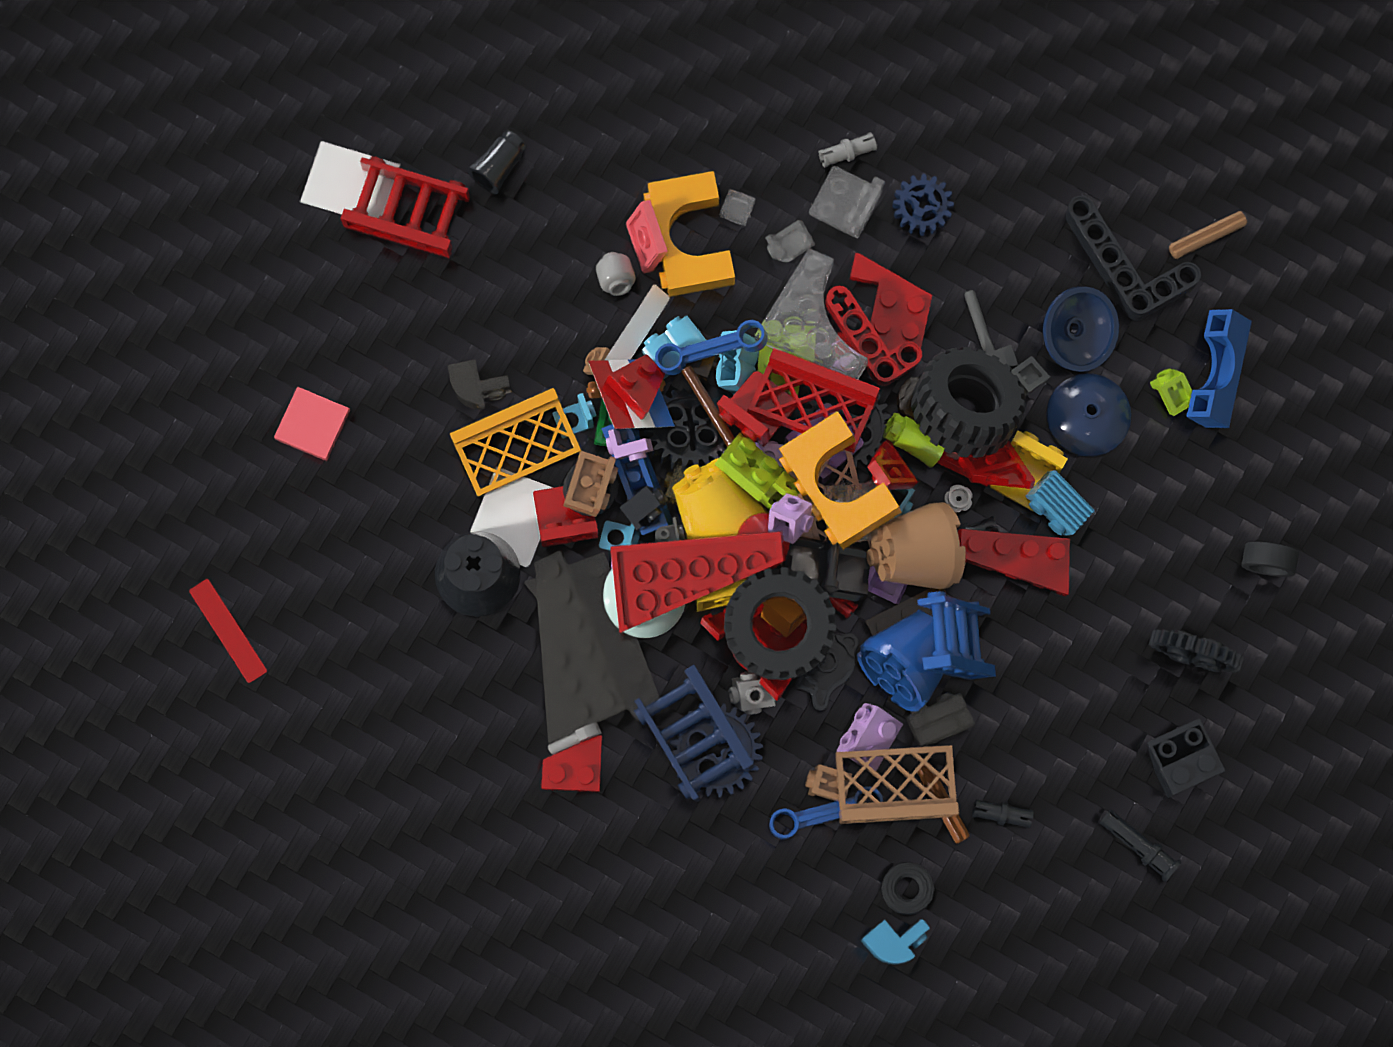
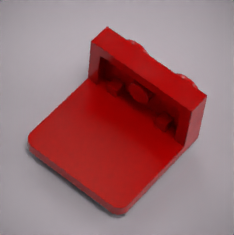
M755 371L731 399L723 395L717 402L720 412L719 416L730 426L736 425L742 430L741 433L745 437L750 438L753 442H758L764 447L780 429L781 425L747 413L763 376L762 373ZM769 380L772 388L778 387L775 383ZM785 391L775 394L780 405L794 401L793 397ZM771 396L760 399L756 407L769 410L774 408L775 405ZM797 406L783 411L786 418L791 416Z

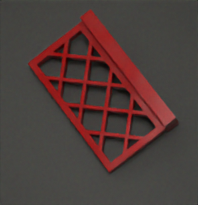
M773 348L769 357V363L751 400L747 413L799 433H804L812 428L811 420L822 416L826 419L829 417L828 414L842 409L847 419L845 423L848 427H851L856 442L844 450L854 453L872 410H874L877 404L880 388ZM771 373L783 376L786 384L772 388L768 379ZM804 384L810 387L813 394L798 398L794 387ZM789 389L794 401L780 405L775 394ZM828 394L835 396L839 404L825 409L820 397ZM771 396L775 405L774 408L769 410L756 407L760 399ZM816 399L821 411L807 415L802 404ZM855 404L866 408L863 415L853 419L847 407ZM797 406L802 417L796 420L786 418L783 411Z

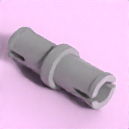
M868 133L865 136L850 141L848 139L841 140V144L819 150V157L821 162H823L822 165L828 167L843 160L852 161L855 156L876 150L877 145L873 134Z

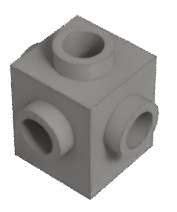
M749 671L740 673L738 678H732L733 687H729L731 703L735 704L736 708L744 711L746 714L762 712L761 708L775 706V699L759 683L762 676Z

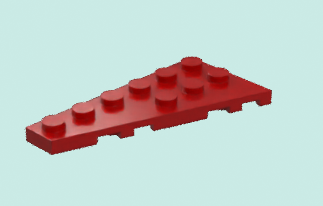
M783 531L610 547L619 633L786 560Z

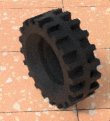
M786 567L778 569L768 568L753 574L736 588L728 602L724 620V633L727 645L739 663L748 669L749 672L763 678L787 680L802 676L816 667L824 659L832 646L836 624L835 609L830 602V596L827 591L821 588L818 581L808 577L799 570L794 571ZM772 597H787L796 601L803 608L807 617V630L803 640L797 646L787 651H775L765 647L758 641L753 631V617L756 609L763 601Z

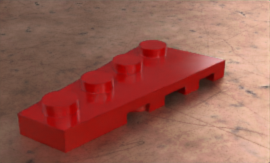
M960 529L958 531L960 546H965V562L990 571L994 570L1006 574L1005 576L1032 583L1033 586L1042 589L1046 588L1055 591L1056 594L1062 596L1069 595L1070 539Z

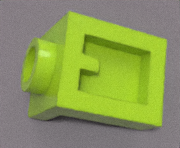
M1166 369L1158 373L1157 378L1150 382L1152 388L1159 391L1170 415L1175 416L1189 407L1192 389L1184 373L1174 369Z

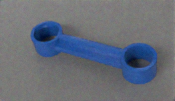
M747 320L734 333L681 348L672 343L664 344L657 350L655 361L665 374L677 375L682 372L687 363L744 348L749 352L760 351L767 344L768 335L758 321ZM759 328L762 334L758 342L750 345L743 342V335L748 329ZM670 351L678 352L680 354L679 362L671 368L663 367L662 359L664 355Z
M863 787V788H864L865 790L869 791L872 787ZM875 788L873 793L878 797L879 802H883L881 793ZM858 790L854 797L847 798L846 804H857L858 797L862 792ZM835 801L798 812L780 809L770 819V830L779 839H789L795 835L798 829L839 819V802ZM779 814H787L795 822L794 829L787 835H781L774 829V820Z

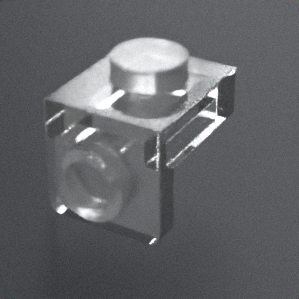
M797 220L776 235L770 234L766 237L769 243L767 248L771 256L783 262L791 261L815 245L801 220Z

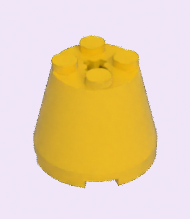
M719 458L712 460L702 467H699L698 464L690 466L684 471L685 477L672 487L687 539L737 535L740 526L747 518L758 513H768L766 507L760 501H757L714 465Z

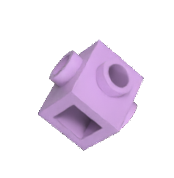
M786 493L770 509L768 532L783 531V540L793 544L804 532H808L812 526V503Z

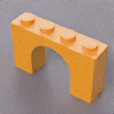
M714 171L648 183V193H644V200L651 201L668 251L660 261L664 272L659 273L662 289L667 288L669 297L735 285V274L730 250L702 256H691L677 249L669 235L673 222L680 215L688 211L719 206V195Z
M837 411L780 447L779 450L783 457L779 461L788 474L793 471L798 478V481L794 482L802 497L808 495L812 500L811 511L817 521L824 519L829 528L824 530L831 543L833 545L839 543L841 548L845 549L902 512L884 483L857 500L847 503L831 501L820 492L818 476L823 464L829 458L856 442L850 429Z

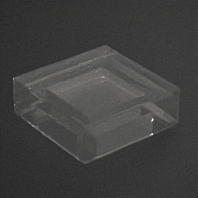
M729 189L720 212V217L746 226L756 198Z

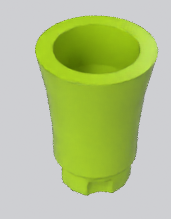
M894 413L884 428L883 438L891 441L893 445L905 450L929 468H932L941 458L945 448L940 445L936 447L930 442L931 438L928 435H923L919 429L921 425L916 424L915 420Z

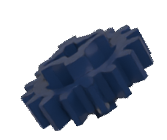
M922 174L921 180L917 181L913 175L911 176L910 184L905 181L901 183L903 191L896 190L895 197L899 200H894L892 204L893 208L898 209L895 211L894 217H902L900 226L904 227L908 224L910 226L909 233L911 234L915 229H919L921 236H924L925 229H929L932 234H935L936 225L943 229L945 227L944 219L950 220L952 213L948 210L953 209L954 202L947 200L951 198L952 192H944L946 183L943 182L937 185L936 176L931 181H928L926 174ZM934 193L939 197L941 205L940 202L936 201ZM922 201L927 203L924 209L919 207ZM905 205L911 210L912 217L906 211ZM927 218H932V220L922 221Z

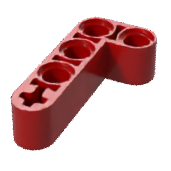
M835 286L829 290L825 301L826 308L876 384L887 386L918 366L922 358V351L918 344L905 342L889 352L852 293L844 286ZM835 295L838 298H845L843 307L848 312L843 317L840 316L843 313L842 306L839 303L833 304ZM850 318H856L861 322L862 327L856 331L851 330L847 327L846 321ZM866 341H871L876 345L877 351L873 354H867L863 351L862 344ZM904 350L913 351L916 360L912 363L905 362L901 357V352ZM880 365H887L891 368L892 375L888 378H883L878 374L877 368Z

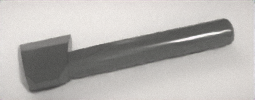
M973 290L967 291L964 296L982 349L986 351L985 354L999 357V361L1002 364L1007 363L1010 367L1018 366L1012 345L997 350L994 349L976 293Z

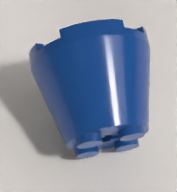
M917 610L915 613L868 638L860 646V652L857 654L858 662L872 684L876 686L879 683L887 693L893 695L891 697L893 703L913 712L919 711L929 701L944 675L924 670L923 658L932 657L933 652L936 650L933 617L922 610Z

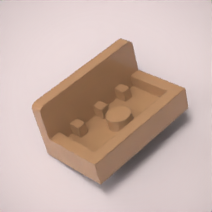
M581 451L563 506L594 517L597 516L600 509L605 510L610 498V494L606 493L608 483H614L618 472V467L614 466L615 457L610 456L609 459H605Z

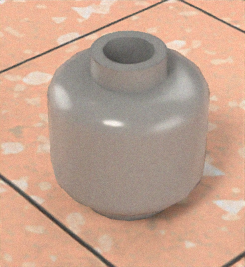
M610 252L605 254L596 265L600 286L607 293L616 296L625 294L635 282V273L631 261L626 255Z

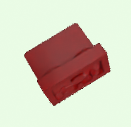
M563 486L533 492L542 547L598 538L597 523L594 516L581 515L563 506L565 501Z

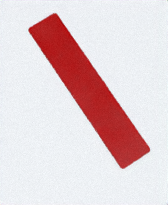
M209 579L190 589V594L246 681L250 683L266 673L267 669Z

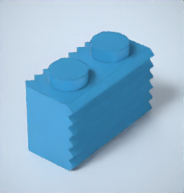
M1056 470L1047 471L1026 494V498L1030 500L1029 506L1039 515H1045L1050 521L1049 527L1059 535H1073L1094 512V509Z

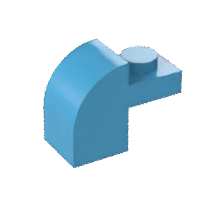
M922 919L902 937H899L884 920L861 941L878 960L887 964H902L915 957L908 946L912 945L916 948L926 940L928 936L925 932L929 929V926Z

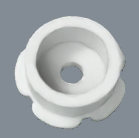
M954 485L950 488V491L946 492L945 503L950 505L955 512L966 511L972 505V492L969 488L962 485ZM960 496L961 501H957L956 497Z

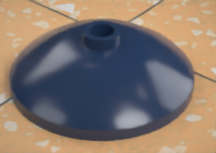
M1074 287L1058 295L1049 306L1043 325L1045 346L1052 359L1063 368L1080 372L1092 370L1104 363L1113 352L1119 334V321L1114 305L1105 294L1091 287ZM1072 324V325H1073V329H1072V331L1070 332V325Z
M1079 374L1066 379L1054 390L1047 405L1046 420L1052 437L1063 449L1082 457H1097L1114 450L1124 440L1131 424V408L1125 393L1112 380L1097 374ZM1094 407L1096 414H1088L1086 408Z

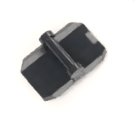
M826 536V541L799 537L793 544L789 543L784 567L794 571H802L808 577L815 579L819 582L821 588L827 591L830 597L851 601L866 599L870 566L867 561V553L862 548L848 546L842 549L839 543L833 545L828 536Z

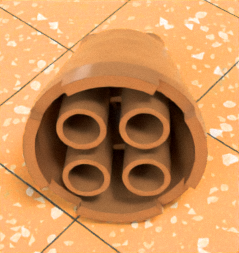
M944 502L930 503L892 518L870 532L871 549L867 551L869 566L875 567L881 581L935 589H946L954 583H959L965 567V546H960L956 527H959L961 524L955 511Z

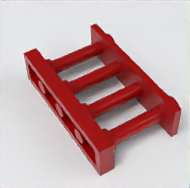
M361 157V167L368 174L356 208L352 210L344 208L340 219L343 226L450 258L453 247L451 240L448 239L446 234L458 199L469 201L468 188H465L463 183L455 180H450L448 183L387 165L384 160L377 157H370V159ZM380 175L393 179L394 183L383 215L375 218L368 216L369 213L366 211L378 176ZM406 183L421 189L409 224L402 226L395 224L393 218ZM431 191L447 195L436 231L429 234L421 231L420 224Z

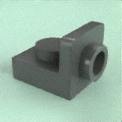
M1032 356L1015 367L1011 372L1013 375L1018 376L1021 382L1019 387H1023L1025 398L1050 378Z

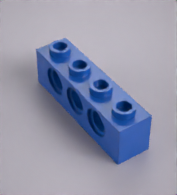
M613 424L602 428L605 439L609 438L608 431L614 429ZM638 428L615 429L619 430L623 444L642 439ZM647 452V458L630 462L629 457L615 460V466L618 467V474L628 500L646 486H652L654 489L658 487L661 490ZM667 504L660 509L662 514L651 523H648L647 520L644 522L647 528L640 530L641 535H650L655 533L659 527L673 525Z

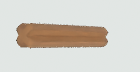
M1238 211L1171 243L1169 246L1170 253L1176 259L1244 227L1247 219L1242 211Z

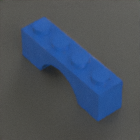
M1233 309L1209 310L1204 338L1211 350V373L1203 387L1192 390L1187 412L1188 418L1206 428H1229L1252 322Z

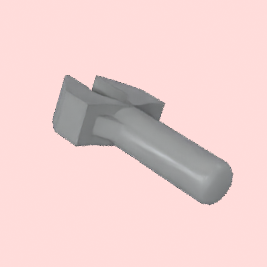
M597 723L575 730V733L549 744V752L554 755L580 742L600 735V728Z

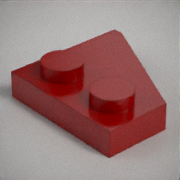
M886 439L879 445L868 465L874 483L877 486L884 483L888 490L913 488L918 481L891 441Z

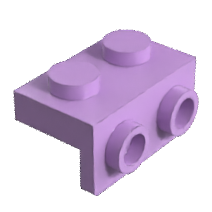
M864 703L856 712L848 732L842 736L837 752L889 749L903 724L880 707ZM864 757L861 759L864 762H867L871 757ZM875 757L869 766L876 771L884 757ZM850 758L851 760H853L854 762H856L858 765H860L861 767H863L856 759Z

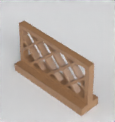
M952 745L835 753L840 824L956 817L959 814L958 802H956ZM933 753H946L947 765L940 773L926 762ZM918 754H928V755H927V757H926L925 759H923V758H922L921 756H919ZM900 755L896 761L890 757ZM904 755H913L921 762L911 775L898 764ZM883 756L892 764L883 776H880L869 766L875 757ZM864 757H871L867 762H864L861 759ZM854 758L863 767L852 778L843 770L842 759ZM923 765L937 776L927 788L913 777ZM894 767L907 777V780L898 790L884 779ZM865 768L878 779L869 792L855 781ZM946 770H947L948 780H947L944 776H942L943 773H944ZM844 777L850 781L845 787ZM938 779L948 786L949 798L938 799L929 791ZM909 781H912L923 791L917 800H908L900 793ZM881 782L894 793L887 802H879L871 795ZM851 784L865 794L858 804H846L845 791ZM925 794H927L931 798L921 800ZM896 796H898L902 801H892V800H893ZM867 798H869V799H870L871 801H873L874 803H863V802H864Z

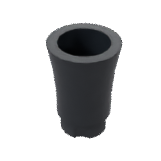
M506 130L476 162L467 168V172L485 190L498 194L505 179L520 160L521 154L526 150L527 146L518 135Z

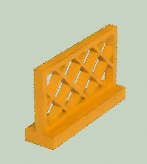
M554 388L450 433L478 497L581 452ZM556 408L560 417L556 428L540 423L544 412ZM540 414L538 421L530 419ZM527 421L536 425L530 440L515 434L519 423ZM561 423H563L566 432L559 430ZM514 426L512 432L505 431V429ZM539 426L554 432L549 447L533 441ZM500 432L510 436L505 451L489 446L492 435ZM557 433L569 437L573 448L565 452L552 449ZM488 437L486 444L478 442ZM513 438L529 443L523 458L507 453ZM471 444L484 447L478 463L467 459L462 448ZM531 445L547 450L543 462L536 464L526 460ZM487 449L503 455L497 470L482 465ZM550 452L558 454L548 459ZM506 456L521 462L518 473L509 475L500 471ZM470 464L477 466L474 473L470 467ZM524 464L531 465V467L522 470ZM483 468L496 473L492 484L480 489L476 480L479 469ZM498 475L506 477L500 481H497Z

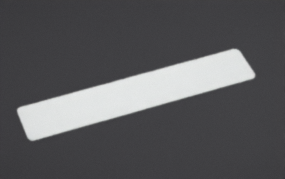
M657 285L652 286L605 360H629L633 357L670 299Z

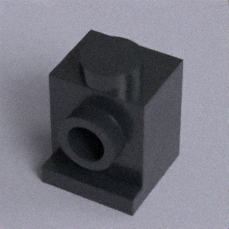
M646 486L623 504L620 509L636 530H644L647 528L644 522L647 520L648 523H651L662 514L660 509L666 505L665 503L668 499L658 487L654 489L652 486Z

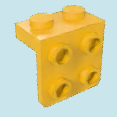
M1017 431L1011 445L1036 480L1034 486L1047 471L1056 470L1058 473L1061 472L1068 459L1063 456V451L1055 446L1049 445L1046 447L1039 443V438L1030 432L1024 431V433ZM989 485L993 490L1033 511L1029 506L1030 500L1026 498V494L1031 489Z

